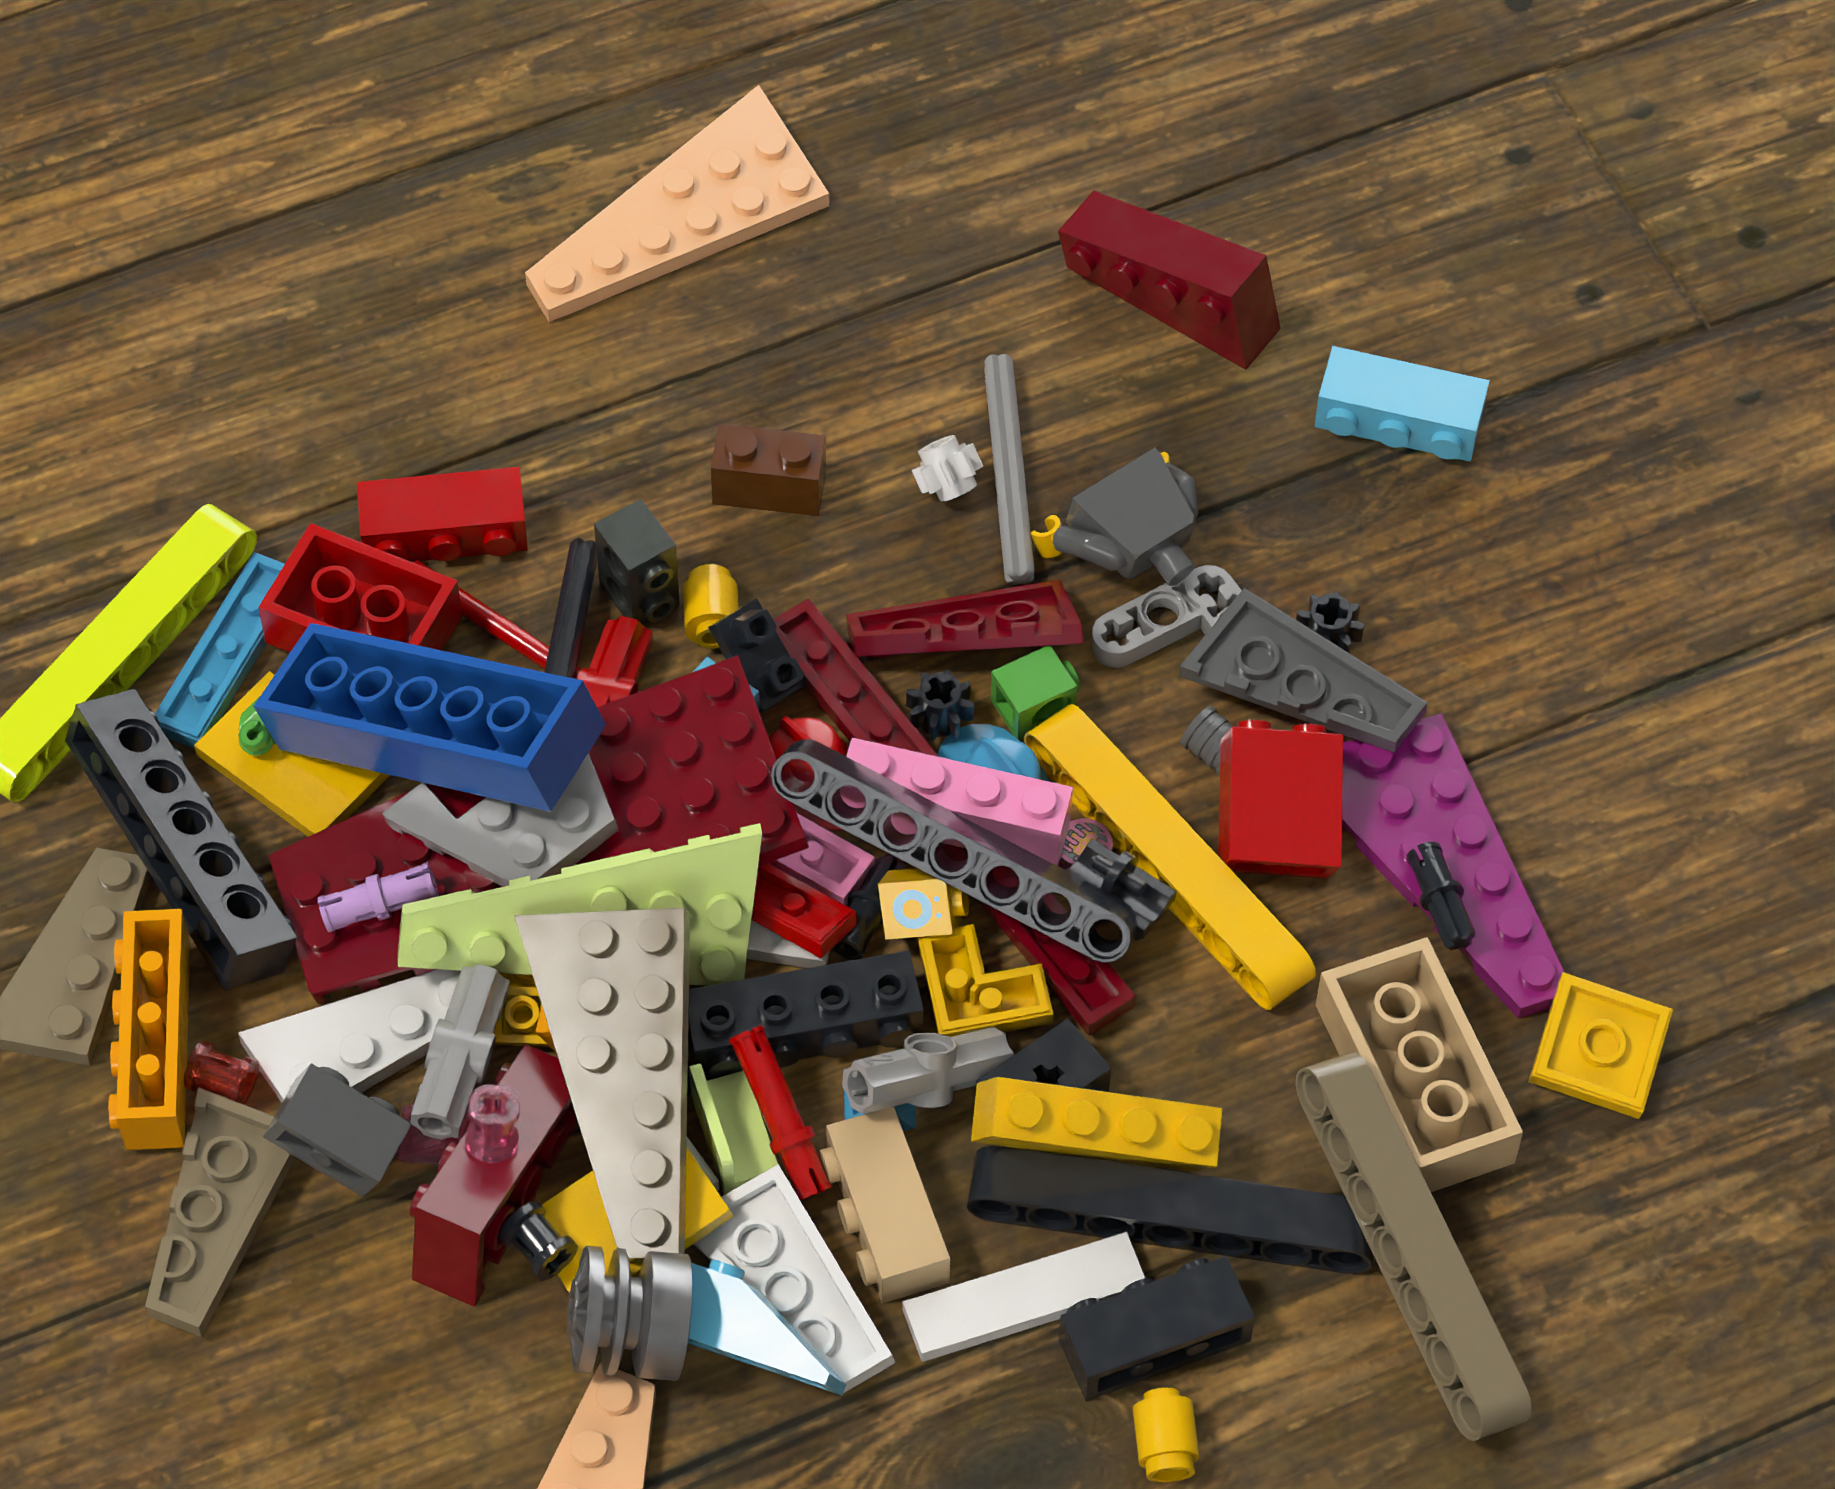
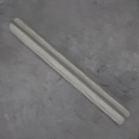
M992 354L984 361V373L1004 575L1006 582L1010 585H1027L1034 579V561L1013 359L1007 354L999 356Z

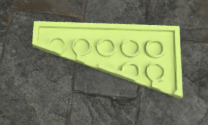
M761 824L741 827V833L710 840L709 835L688 839L689 845L654 852L649 848L561 868L562 874L531 880L530 876L509 880V886L475 893L469 889L403 904L398 945V967L461 971L462 967H473L481 964L497 969L499 973L533 975L514 915L685 908L690 913L689 985L710 986L744 980L762 838Z

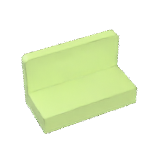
M701 1064L689 1066L691 1097L723 1194L726 1195L776 1166L778 1163L770 1149L769 1143L771 1142L744 1071L706 1081Z

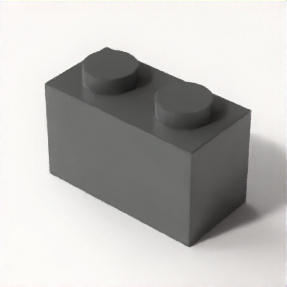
M311 1063L295 1079L263 1137L364 1197L382 1179L411 1124L401 1118L399 1111L389 1102L377 1097L368 1098L350 1087L347 1078L338 1071L329 1067H317Z

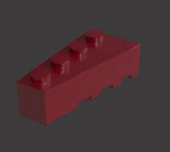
M1094 190L1058 230L1068 269L1245 370L1248 369L1281 329L1267 255Z
M525 1044L513 1064L504 1063L495 1078L492 1094L485 1104L478 1102L471 1111L466 1123L465 1134L458 1144L451 1142L445 1149L438 1165V1174L430 1185L423 1183L417 1190L409 1211L410 1216L415 1218L412 1264L413 1281L473 1307L478 1303L485 1290L484 1285L481 1284L482 1270L487 1261L498 1265L508 1248L499 1238L501 1228L519 1208L534 1201L543 1174L542 1166L548 1169L552 1168L578 1121L559 1058Z

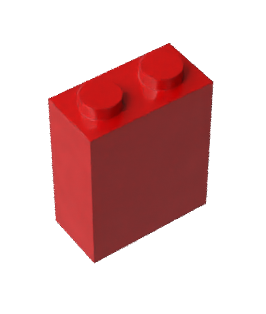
M1244 720L1238 722L1237 727L1232 726L1222 737L1220 743L1218 856L1233 872L1328 879L1341 868L1343 734L1326 733V727L1317 724L1295 725L1291 731L1271 729V723L1267 721Z

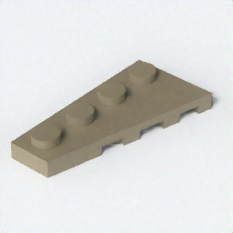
M102 848L94 850L0 996V1049L91 1065L113 997V991L116 988L120 975L116 973L114 945L116 939H123L124 911L141 910L151 879L149 871L138 855Z
M198 1088L194 1103L195 1115L191 1131L187 1132L182 1153L184 1160L178 1184L173 1189L169 1206L171 1213L166 1234L161 1239L145 1309L148 1317L202 1337L296 1157L263 1137L274 1116Z

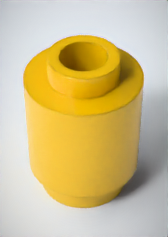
M715 564L701 565L689 573L688 580L683 586L685 634L693 643L704 648L715 649L719 648L708 627L739 609L738 588L736 581L725 567Z
M1157 1388L1143 1394L1144 1400L1137 1402L1133 1406L1139 1465L1146 1468V1477L1153 1482H1175L1192 1477L1195 1474L1194 1463L1199 1459L1193 1401L1188 1397L1180 1396L1179 1390L1175 1388Z

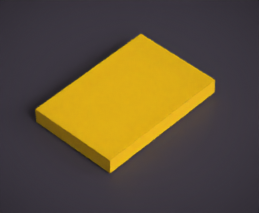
M269 671L194 745V748L199 758L309 837L348 819L390 775L280 750L276 743H274L270 750L261 755H251L245 752L239 744L240 717L262 695L274 677V674Z
M687 1146L685 1249L734 1217ZM591 1171L542 1204L546 1211L545 1218L563 1237L570 1236L578 1245L577 1253L572 1261L557 1274L569 1293L572 1280L575 1278L584 1247H602L605 1275H608L610 1260L613 1251L617 1248L594 1171ZM629 1262L630 1276L639 1277L643 1262Z

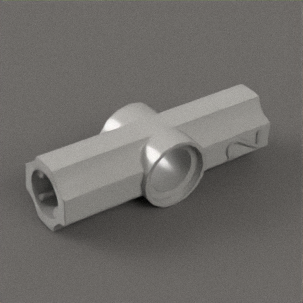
M481 964L473 967H462L445 1019L440 1018L437 1022L426 1056L424 1068L427 1071L422 1084H420L410 1119V1124L421 1130L423 1135L439 1140L449 1137L458 1138L476 1084L481 1085L484 1080L496 1040L494 1031L501 1017V1011L508 996L510 980L500 975L497 969Z
M995 1027L953 1037L937 1033H917L908 1036L904 1040V1049L853 1061L850 1068L843 1070L842 1088L847 1093L850 1107L861 1114L905 1103L927 1108L942 1107L953 1100V1091L976 1086L978 1079L1011 1058L1014 1053L1007 1043L1006 1034Z

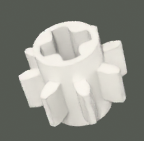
M951 435L934 441L918 451L922 460L920 462L921 466L913 469L912 472L922 494L928 491L930 494L936 492L940 501L943 502L963 495L977 486L973 475L976 474V470L983 467V464L973 443L969 445L962 443L959 445L955 435Z

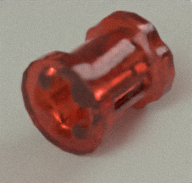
M207 1041L199 1042L188 1060L184 1073V1087L191 1091L202 1088L245 1105L257 1081L259 1061L249 1056L240 1060L215 1051L213 1043Z

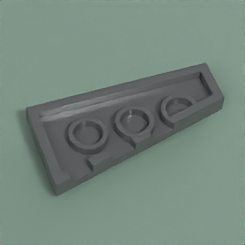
M1243 588L1180 665L1179 677L1297 719L1325 726L1328 730L1393 753L1396 752L1422 719L1427 709V702L1245 588Z

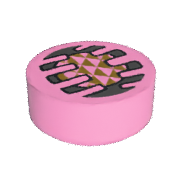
M1082 818L1071 821L1059 865L1064 870L1070 868L1091 839L1112 851V837L1108 829L1092 819Z

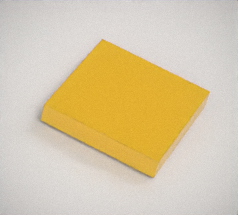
M1563 972L1558 981L1528 1082L1639 1119L1645 1108L1673 1009Z

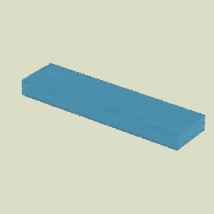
M256 552L252 554L155 712L160 728L168 739L194 748V745L224 715L266 645L258 607L285 565L284 563Z

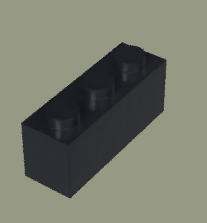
M1227 1256L1210 1262L1206 1258H1200L1186 1263L1179 1268L1176 1274L1157 1281H1154L1152 1278L1140 1279L1126 1286L1121 1294L1101 1301L1097 1298H1088L1075 1303L1065 1314L1060 1315L1058 1340L1085 1401H1089L1251 1342L1255 1316Z

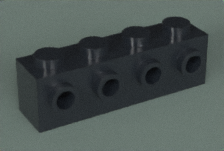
M910 950L689 989L688 1032L694 1065L701 1064L705 1076L711 1075L716 1078L742 1071L741 1064L733 1046L729 1043V1039L747 1030L750 1032L752 1028L764 1025L765 1034L780 1068L790 1066L803 1058L820 1055L832 1058L843 1057L853 1053L856 1049L876 1045L890 1048L903 1046L904 1040L908 1036L923 1033V1006Z

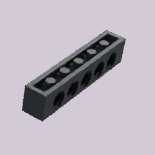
M135 689L76 704L65 738L66 744L172 909H182L188 934L223 989L226 991L284 973L297 939L294 926L289 917L280 912L269 895L263 877L259 873L254 872L246 860L234 833L226 829L214 811L208 793L200 789L187 769L181 752L173 748L161 730L155 712L146 707Z

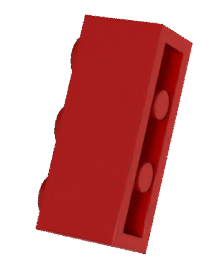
M520 467L357 482L360 536L363 544L410 562L416 560L445 562L465 556L486 554L505 556L512 552L528 551Z

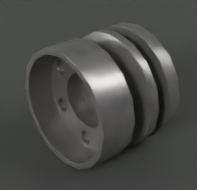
M584 1247L578 1271L572 1280L567 1313V1336L571 1346V1360L574 1373H591L598 1347H601V1366L604 1375L613 1376L616 1374L623 1351L628 1349L632 1350L633 1366L637 1378L672 1381L680 1378L688 1344L692 1305V1268L688 1254L649 1251L643 1260L639 1277H631L626 1249L616 1248L613 1251L608 1275H605L602 1247Z

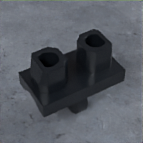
M756 598L713 623L708 629L726 660L738 655L748 684L759 691L760 713L802 688L806 683L803 679L804 673L795 658L790 657L776 632L777 626L767 609L762 608Z
M1091 839L1076 862L1066 871L1129 904L1137 916L1138 924L1133 939L1136 941L1144 939L1175 901L1176 891L1138 868V857L1128 851L1123 852L1119 856Z

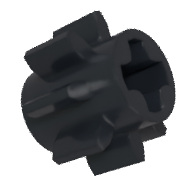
M1338 591L1320 597L1312 594L1310 595L1308 611H1297L1296 620L1349 654L1351 642H1362L1364 624L1357 621L1360 605L1358 603L1350 605L1345 598L1340 596Z
M946 669L944 673H934L931 675L925 672L921 673L920 690L907 689L906 707L912 709L910 711V722L915 728L921 726L929 734L932 741L937 737H945L950 734L956 738L959 737L961 720L972 721L974 719L975 703L969 700L971 694L970 682L959 683L951 675L949 669Z

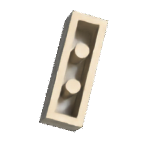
M894 1106L826 1125L827 1148L819 1150L820 1161L830 1183L838 1182L844 1199L838 1200L837 1205L844 1230L847 1235L856 1232L862 1247L861 1251L856 1252V1260L865 1286L875 1284L883 1304L949 1284L950 1256Z

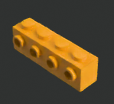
M182 909L124 911L123 939H116L114 945L115 969L117 974H121V990H114L112 998L114 1024L120 1025L119 1041L111 1043L110 1051L113 1077L118 1076L117 1094L109 1095L111 1129L120 1130L126 1150L184 1148L190 939Z

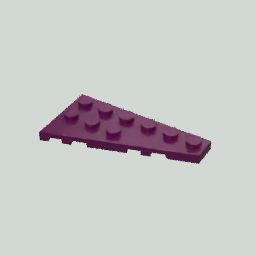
M1442 713L1421 719L1395 753L1357 739L1344 742L1342 826L1356 839V847L1413 907L1418 905L1434 922L1430 911H1426L1421 907L1420 896L1422 892L1406 858L1408 852L1414 849L1420 861H1424L1417 845L1425 842L1439 843L1443 849V855L1453 879L1460 882L1464 888V895L1461 899L1476 934L1469 947L1465 949L1459 948V950L1471 961L1475 974L1518 1019L1550 1009L1559 978L1564 970ZM1434 924L1433 929L1439 934L1437 927Z

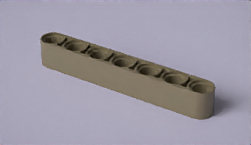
M1350 1052L1300 1069L1296 1075L1295 1083L1300 1104L1457 1428L1467 1439L1475 1441L1528 1421L1532 1409L1528 1390L1369 1065L1361 1055Z

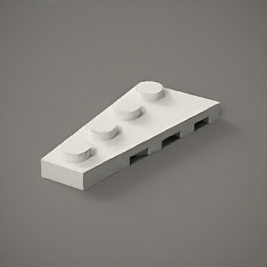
M437 969L238 1033L240 1042L281 1103L295 1079L311 1063L317 1067H329L338 1071L347 1078L350 1087L362 1093L427 1055L437 1022L440 1018L445 1019L461 971Z
M779 1164L722 1196L734 1217L693 1245L710 1262L714 1259L744 1270L743 1281L761 1292L846 1383L844 1393L895 1363L891 1352Z

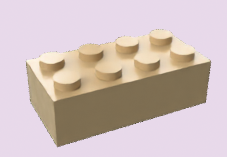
M1428 937L1321 972L1316 1007L1339 1056L1350 1052L1358 1053L1369 1065L1430 1192L1515 1163L1523 1131Z

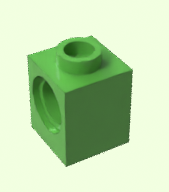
M1048 645L993 670L991 673L990 701L1012 735L1021 741L1024 739L1025 733L1067 705H1076L1077 691L1080 690V682L1073 666L1067 660L1061 662L1052 647Z

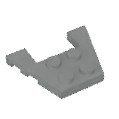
M589 753L551 812L486 797L460 818L456 819L422 782L382 813L387 824L396 832L402 835L406 832L422 840L429 849L441 855L445 853L468 864L470 870L503 887L509 886V880L530 876L531 880L562 874L561 868L574 866L619 831Z

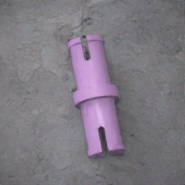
M427 862L409 870L379 878L378 874L366 877V883L341 892L318 897V904L325 927L328 932H332L349 926V924L378 917L379 921L390 918L391 912L402 909L403 904L438 897L439 892L435 888L437 887L436 880Z

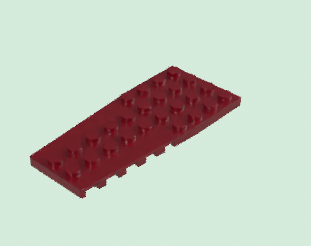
M738 655L597 707L606 726L589 751V755L619 831L575 865L649 848L654 852L689 845L688 839L709 835L711 840L741 833V827L759 823L761 824L762 838L758 867L809 848L793 803L779 795L772 785L771 772L777 759ZM425 784L456 819L486 798L437 785ZM410 791L271 853L269 857L286 916L289 917L297 936L295 946L309 992L317 1004L326 1002L325 994L358 985L361 991L380 987V978L413 969L417 976L436 970L398 967V945L402 909L391 912L390 918L379 921L378 917H374L328 932L320 913L318 897L341 892L366 883V877L375 874L382 878L409 870L427 862L434 874L437 884L435 888H437L439 896L469 889L478 893L503 887L470 870L468 864L447 853L441 855L426 847L422 840L406 832L402 835L387 824L382 813Z

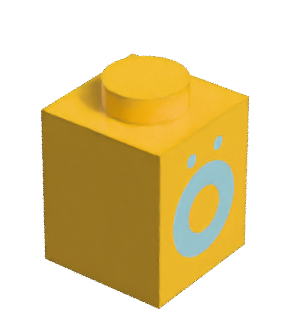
M919 868L889 870L878 883L885 940L953 934L956 927L961 923L962 916L968 915L969 899L967 893Z

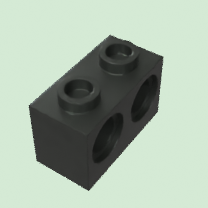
M639 499L594 523L599 584L621 614L625 617L639 620L642 625L648 622H657L667 617L675 607L680 605L676 544L642 499Z

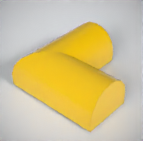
M974 924L956 927L954 933L949 935L917 937L938 1034L953 1037L990 1027H995L1004 1033L1053 1024V1010L1042 964L985 974Z

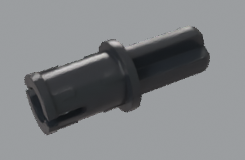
M1437 842L1421 843L1417 847L1424 861H1420L1414 849L1408 852L1406 858L1422 892L1420 896L1421 907L1426 911H1430L1442 942L1447 949L1451 951L1459 948L1465 949L1472 944V939L1475 937L1476 932L1461 899L1464 895V888L1460 882L1453 879L1441 845Z
M886 854L884 857L877 858L860 890L853 891L850 894L848 905L856 911V926L832 948L840 956L849 960L862 959L880 923H883L878 883L889 870L906 869L905 864L898 861L895 856Z

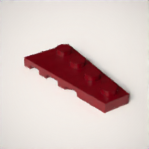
M1061 580L846 614L848 636L856 656L882 658L892 654L1083 644L1081 621Z

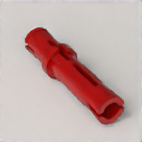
M764 1025L754 1027L750 1032L747 1030L730 1038L729 1043L735 1050L772 1136L773 1142L769 1143L773 1155L779 1153L799 1200H805L812 1195H817L832 1188L833 1185L828 1180L811 1140L816 1137L812 1125L806 1127L765 1034Z

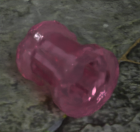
M485 1084L476 1088L469 1096L468 1116L472 1123L468 1126L465 1134L466 1148L473 1157L480 1161L489 1163L502 1162L516 1152L519 1144L518 1130L514 1123L520 1116V1097L513 1089L506 1085Z

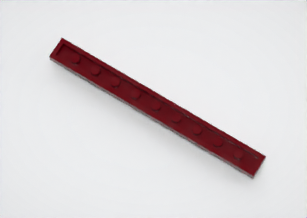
M809 598L773 619L777 626L776 632L790 657L796 659L804 673L803 679L806 683L804 687L850 743L852 738L939 757ZM942 843V849L950 859L956 861L968 859L966 848ZM1003 865L992 869L995 880L1002 886L1016 887L1020 884L1019 877L1012 868ZM1051 893L1043 895L1044 903L1048 909L1058 914L1067 913ZM978 900L1029 964H1042L1046 985L1088 1036L1135 1007L1136 996L1108 962L1094 960Z

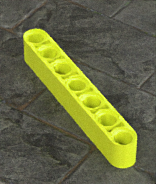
M212 504L202 506L0 718V794L12 802H20L45 779L71 751L65 742L75 705L127 691L249 560L257 543V534L254 530Z

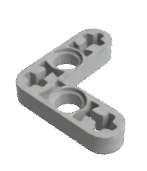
M1210 565L1195 568L1184 580L1176 585L1169 586L1165 583L1098 618L1092 628L1091 651L1094 658L1105 666L1121 668L1199 629L1206 635L1242 590L1222 568ZM1205 587L1210 593L1219 591L1217 603L1222 610L1217 614V604L1209 594L1199 596L1200 588ZM1166 607L1175 612L1178 618L1170 625L1160 626L1154 624L1147 615L1155 608ZM1136 621L1138 628L1133 630V622ZM1113 634L1117 639L1126 637L1125 645L1120 646L1116 641L1106 643L1107 635Z

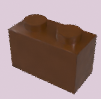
M718 424L711 463L712 504L819 516L826 478V435Z

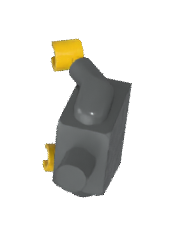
M1155 447L1073 497L1065 521L1068 526H1062L1060 519L1056 515L1047 517L1045 524L1048 532L1039 533L1035 530L1031 532L1037 553L1044 558H1053L1061 553L1069 554L1108 570H1116L1124 578L1132 579L1151 566H1154L1169 586L1176 585L1184 580L1195 568L1193 562L1182 550V547L1190 540L1196 523L1195 520L1198 516L1195 480L1191 475L1171 464L1168 453H1160Z

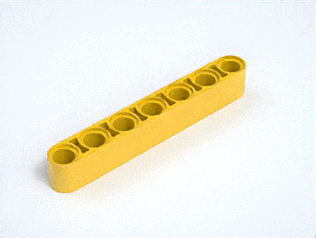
M1074 704L1067 705L1025 733V744L1035 753L1048 778L1053 783L1073 787L1072 804L1086 819L1095 820L1108 829L1112 837V847L1119 855L1128 851L1138 857V868L1176 891L1175 901L1170 905L1169 909L1260 1007L1265 1010H1271L1315 978L1316 969L1313 961L1301 944L1078 706Z

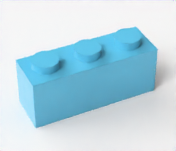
M1332 346L1318 397L1314 427L1329 430L1340 436L1352 435L1379 441L1389 447H1406L1433 453L1443 459H1460L1471 462L1490 380Z

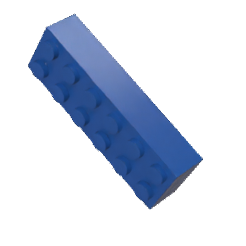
M314 623L309 624L253 706L280 750L550 812L606 726L583 680Z

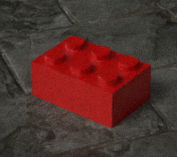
M312 523L307 527L258 607L265 643L287 652L292 651L310 623L442 651L463 616L458 580Z

